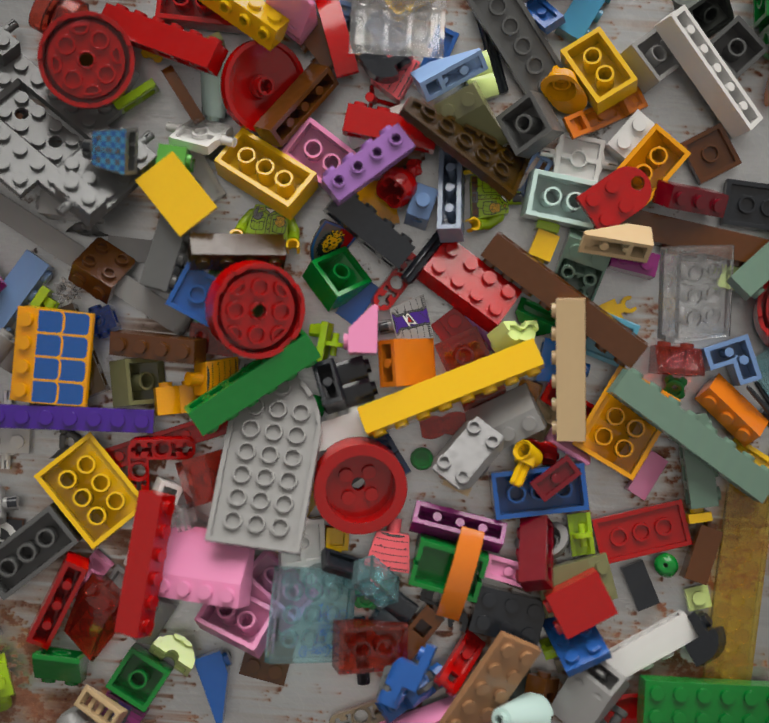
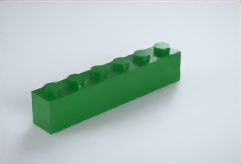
M301 329L296 339L292 340L282 352L268 358L255 359L186 405L184 409L202 436L211 434L226 420L230 421L236 418L244 408L254 406L259 401V398L265 394L268 395L275 392L283 382L294 379L302 369L315 365L321 355L308 334Z

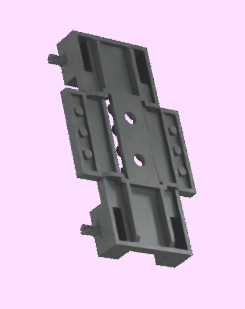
M11 19L6 25H0V182L20 199L39 185L62 204L56 208V212L61 217H64L70 211L89 228H92L139 186L135 180L156 164L157 155L146 146L155 136L148 130L138 138L137 174L121 175L93 166L91 154L83 153L82 141L78 135L66 129L61 121L54 119L45 111L43 106L37 105L21 89L30 92L81 136L92 140L93 131L111 130L112 128L109 125L122 115V109L117 110L113 103L98 109H81L57 98L42 80L39 67L21 54L20 42L10 35L12 31L19 27V24L16 20ZM23 110L29 115L25 119H18L15 117V114ZM55 138L60 139L62 145L60 147H51L49 141Z

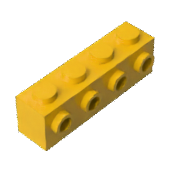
M199 0L269 51L283 40L290 19L263 0Z

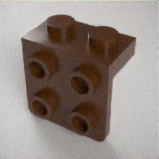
M98 237L72 263L68 280L107 305L113 297L116 285L134 267L136 261L133 257L105 239Z

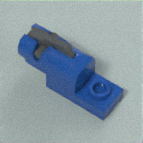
M430 643L426 647L421 646L416 656V659L419 660L418 664L407 658L400 657L393 665L385 666L377 692V701L397 710L409 693L407 689L415 693L419 690L438 647Z
M435 662L429 666L419 690L415 693L407 689L409 693L397 710L379 701L375 702L387 723H391L408 709L415 708L443 687L433 682L435 676L442 669L441 664Z

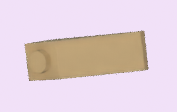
M628 223L584 231L578 252L647 263L654 247L652 228Z

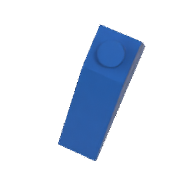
M223 647L198 655L195 658V666L216 723H223L225 719L230 665H232L230 654L228 651L224 652Z

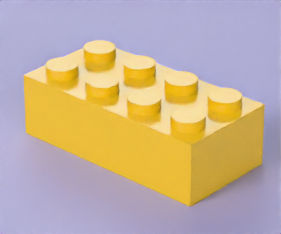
M242 127L234 136L237 138V145L234 148L226 145L214 159L217 175L291 221L318 189L317 173Z

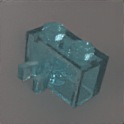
M371 555L354 561L352 580L348 581L347 589L349 591L356 589V597L364 595L378 608L386 607L398 602L400 578L378 558Z

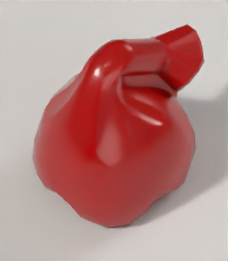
M410 159L406 164V169L401 167L388 169L376 185L377 196L393 209H400L407 205L417 191L416 177L422 174V161L420 159Z

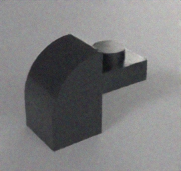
M378 43L359 55V63L368 76L382 84L398 81L399 73L397 70L400 69L402 71L412 64L411 61L413 60V52L409 46L388 58Z
M703 610L695 611L687 616L699 635V638L684 646L696 667L706 665L719 657L726 645V634L723 626L713 628L712 619Z

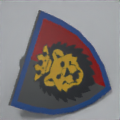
M322 219L310 246L311 261L344 246L348 248L356 238L339 224Z

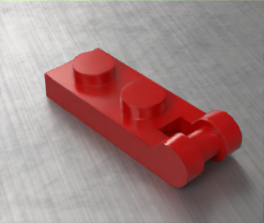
M466 630L441 671L435 676L433 682L438 686H443L449 696L453 697L456 695L486 643L472 631ZM450 674L454 677L452 682L448 679Z

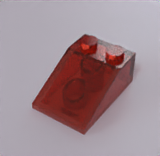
M477 326L434 345L446 372L490 355ZM505 385L496 387L497 391L491 394L484 395V393L475 395V399L468 403L462 404L460 401L464 411L506 393Z
M223 449L175 463L188 508L213 501Z
M95 573L91 574L78 591L64 632L90 661L96 659L116 633L114 629L121 590L109 577Z
M365 619L333 620L332 667L338 675L383 672L385 666L393 665L400 657L408 659V623Z

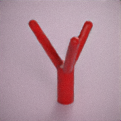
M369 86V92L365 95V99L369 102L368 107L373 108V105L377 103L388 107L398 105L379 99L375 96L374 86Z

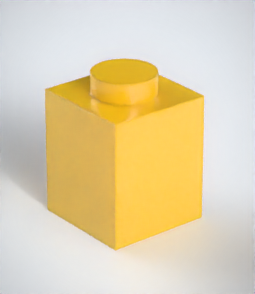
M538 228L528 253L541 263L547 265L551 261L560 236Z

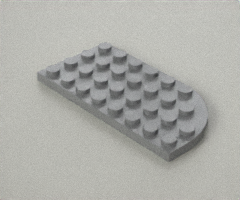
M241 359L239 370L254 360ZM297 376L291 381L283 382L275 392L268 395L265 394L259 398V401L254 406L244 408L236 418L228 421L205 535L206 542L294 555L301 554L321 442L322 421L312 392Z

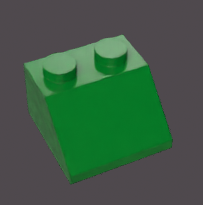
M346 246L312 260L302 276L328 312L349 302L372 282Z
M50 646L48 650L40 648L32 654L34 677L42 678L41 681L45 683H55L57 680L65 681L64 684L68 686H78L79 683L86 680L90 651Z

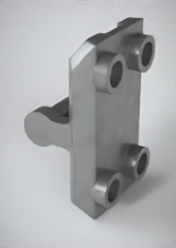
M478 416L472 417L464 422L435 456L432 468L457 490L470 489L479 477L481 478L487 472L489 465L503 450L504 436Z

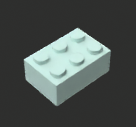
M535 168L528 175L520 217L536 221L539 219L546 220L560 226L583 231L591 230L594 225L575 198L598 182Z

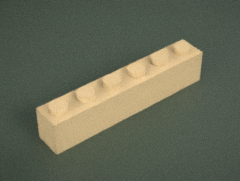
M557 298L556 303L551 305L552 318H556V327H552L551 333L552 341H556V351H552V365H556V374H552V388H556V397H552V412H556V421H552V435H557V441L585 442L586 298Z

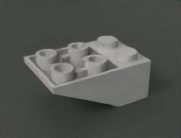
M601 662L567 678L551 704L553 714L564 723H600L630 687L627 678L607 662Z

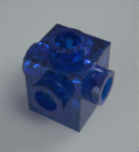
M99 304L88 308L89 312L87 313L96 314L94 337L104 339L110 336L111 331L121 328L114 306L106 305L102 307Z

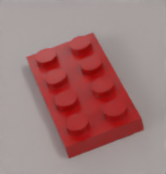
M682 499L591 519L598 553H607L609 564L692 545Z

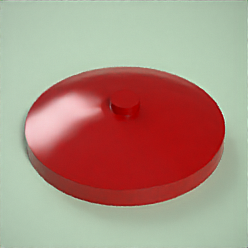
M250 40L238 46L229 55L221 74V95L226 110L238 125L248 131L257 133L253 127L256 122L304 71L294 52L281 42L269 51L255 40Z

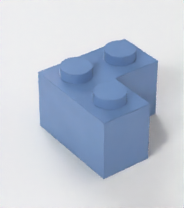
M748 334L697 349L704 371L727 366L733 386H741L763 379Z

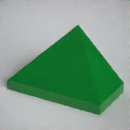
M521 297L515 312L520 324L528 320H537L539 330L535 336L552 333V327H556V318H552L551 310L547 311L538 303Z

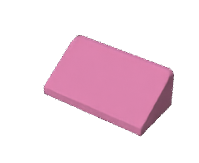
M552 427L544 438L545 441L553 443L557 446L558 450L576 461L584 463L586 466L591 463L590 456L573 446L572 441H557V435H552Z
M651 450L633 481L629 480L625 489L645 501L668 461Z

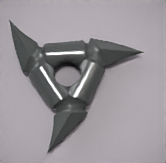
M82 221L75 223L66 230V232L75 231L77 234L89 237L91 235L95 237L108 236V234L98 231L95 225L89 228Z
M60 430V450L50 458H57L71 447L67 444L69 437L73 438L75 444L82 436L73 430Z

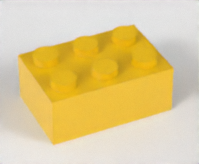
M600 26L560 50L561 64L564 68L570 69L575 73L579 85L587 95V101L597 115L637 91V77Z

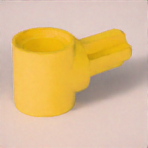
M528 440L517 442L513 448L516 467L510 479V484L519 488L523 486L529 469L536 468L543 460L542 452Z

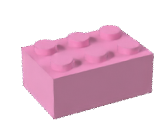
M311 117L303 123L282 150L288 156L316 172L318 185L322 189H324L321 185L322 174L332 166L337 168L341 165V160L349 153L353 152L354 155L357 153Z

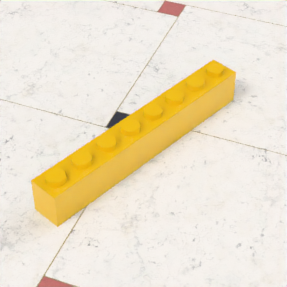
M532 338L359 406L357 410L366 434L369 437L379 438L386 435V430L395 427L398 430L408 426V422L414 419L418 421L425 420L431 417L430 413L434 411L445 412L453 408L452 404L460 401L462 404L468 403L475 399V395L484 393V395L491 394L497 391L496 387L503 384L506 386L519 382L518 378L527 375L528 378L534 377L541 373V369H544V362L535 340Z

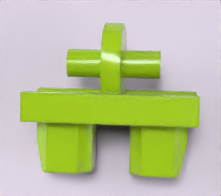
M321 321V324H310L309 336L319 338L318 345L315 347L321 357L317 359V362L329 359V355L336 356L337 348H344V343L338 342L340 334L333 333L334 324L326 321Z
M590 512L566 514L571 556L595 554Z

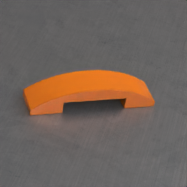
M637 86L635 93L599 115L591 107L566 116L562 121L571 139L574 140L633 115L637 109L641 111L647 108L648 104L640 88Z
M465 526L461 527L455 547V554L436 615L459 621L472 584L485 532Z

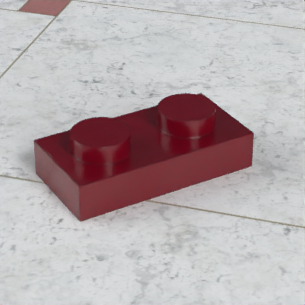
M566 454L529 484L542 501L546 502L582 473Z

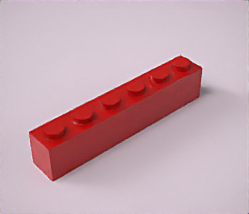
M106 3L101 13L120 25L133 47L216 77L229 52L221 45L222 41L214 36L206 38L203 37L202 33L194 29L186 31L179 24L173 22L171 25L166 24L159 17L153 16L152 19L148 18L145 13L139 10L131 12L127 7L119 3L116 6Z
M139 490L114 632L136 639L152 635L155 625L156 608L159 603L160 584L163 580V567L167 557L168 539L171 534L172 516L175 511L176 495L156 490Z

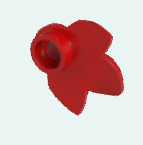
M532 438L523 439L528 440L542 452V465H553L559 459L558 448L553 443L548 441L540 443Z

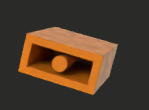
M434 338L377 341L380 387L413 386L436 376Z

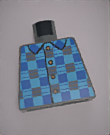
M139 128L93 131L92 140H83L82 151L83 153L91 154V163L95 167L121 175L137 174Z

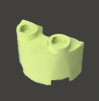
M537 320L524 321L520 326L515 321H503L488 333L487 337L491 342V348L494 352H499L529 339H535V334L539 327Z
M178 634L158 637L148 650V652L160 660L166 657L171 658L174 661V669L186 677L191 672L195 663L192 644L185 637Z

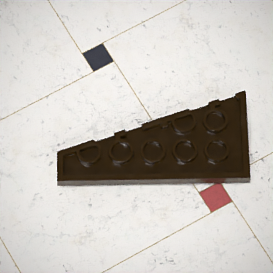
M413 96L407 99L399 113L407 123L422 132L425 137L436 143L444 152L450 154L462 166L469 169L481 181L493 188L499 195L508 201L515 197L531 158L516 156L510 145L504 147L498 144L496 138L468 124L462 126L456 123L455 118L450 115L444 117L438 114L434 107Z

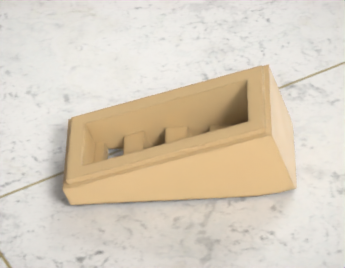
M85 685L74 703V706L97 723H122L128 713L125 707L90 685ZM91 695L93 696V698L87 706L85 705V702ZM98 701L101 702L96 711L93 710ZM105 707H107L108 710L105 715H101ZM115 713V715H114V717L112 718V720H109V719L111 718L112 714Z

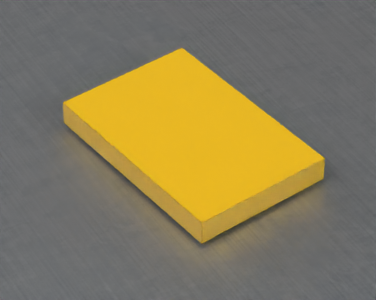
M173 151L135 180L180 237L218 209Z

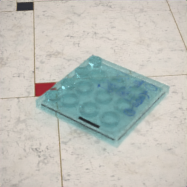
M275 566L264 662L268 664L349 662L357 582L322 571V567Z

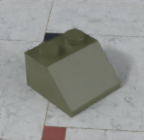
M141 358L109 361L113 408L154 404L153 388L159 387L158 383L166 382L164 361Z

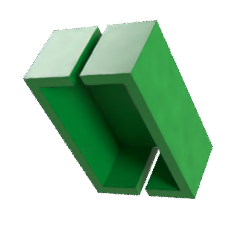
M421 533L409 572L408 584L443 594L457 543ZM480 551L467 601L477 603L482 586L481 578L484 579L489 562L488 551Z

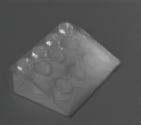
M352 0L349 53L443 59L447 0Z
M734 245L660 247L658 339L677 344L730 336L732 287L726 281L733 275Z

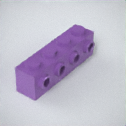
M398 123L393 127L391 125L386 126L379 132L380 136L374 141L372 139L367 140L360 146L361 150L355 155L353 152L349 153L341 160V165L337 168L332 166L322 174L321 185L337 206L344 203L413 152L415 144Z

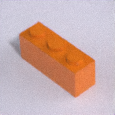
M720 373L706 382L695 397V400L744 447L759 438L769 422Z

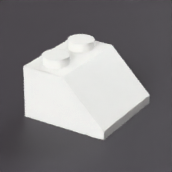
M637 109L606 144L604 150L621 164L655 123Z

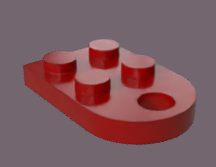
M625 166L616 169L575 199L595 228L599 229L617 226L645 207L650 200L652 187L648 176L642 170L632 166ZM638 177L642 180L643 186L640 190H635L631 186L632 178Z

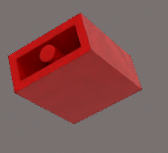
M594 567L554 586L552 590L543 592L545 600L542 603L548 614L553 612L556 618L553 624L558 634H564L567 640L618 614Z

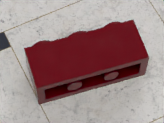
M658 179L652 202L670 209L723 218L729 195L711 189Z
M547 515L520 518V527L517 528L519 548L516 549V557L519 563L518 570L515 572L516 582L520 584L525 592L552 590L554 524Z

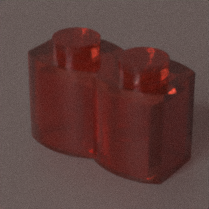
M454 411L446 413L442 417L431 416L425 420L418 421L421 437L436 439L444 434L454 435L466 421V415L464 412Z

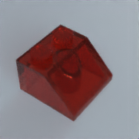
M657 341V345L650 346L648 373L686 377L705 376L701 349L694 348V344L680 343V347L671 346V342Z

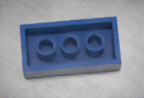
M574 463L582 474L546 502L542 501L529 483L550 466H539L529 469L523 486L520 488L510 484L514 469L489 472L494 519L503 520L590 510L584 463Z

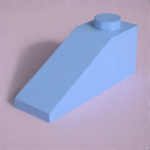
M477 48L431 61L410 72L418 92L429 102L486 71L488 66L482 50Z

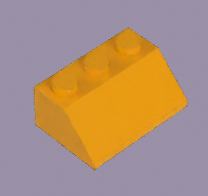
M656 123L618 168L625 166L636 167L648 176L652 187L649 203L654 196L658 179L668 181L690 156L691 152ZM634 177L631 180V186L635 190H640L643 182L640 178Z

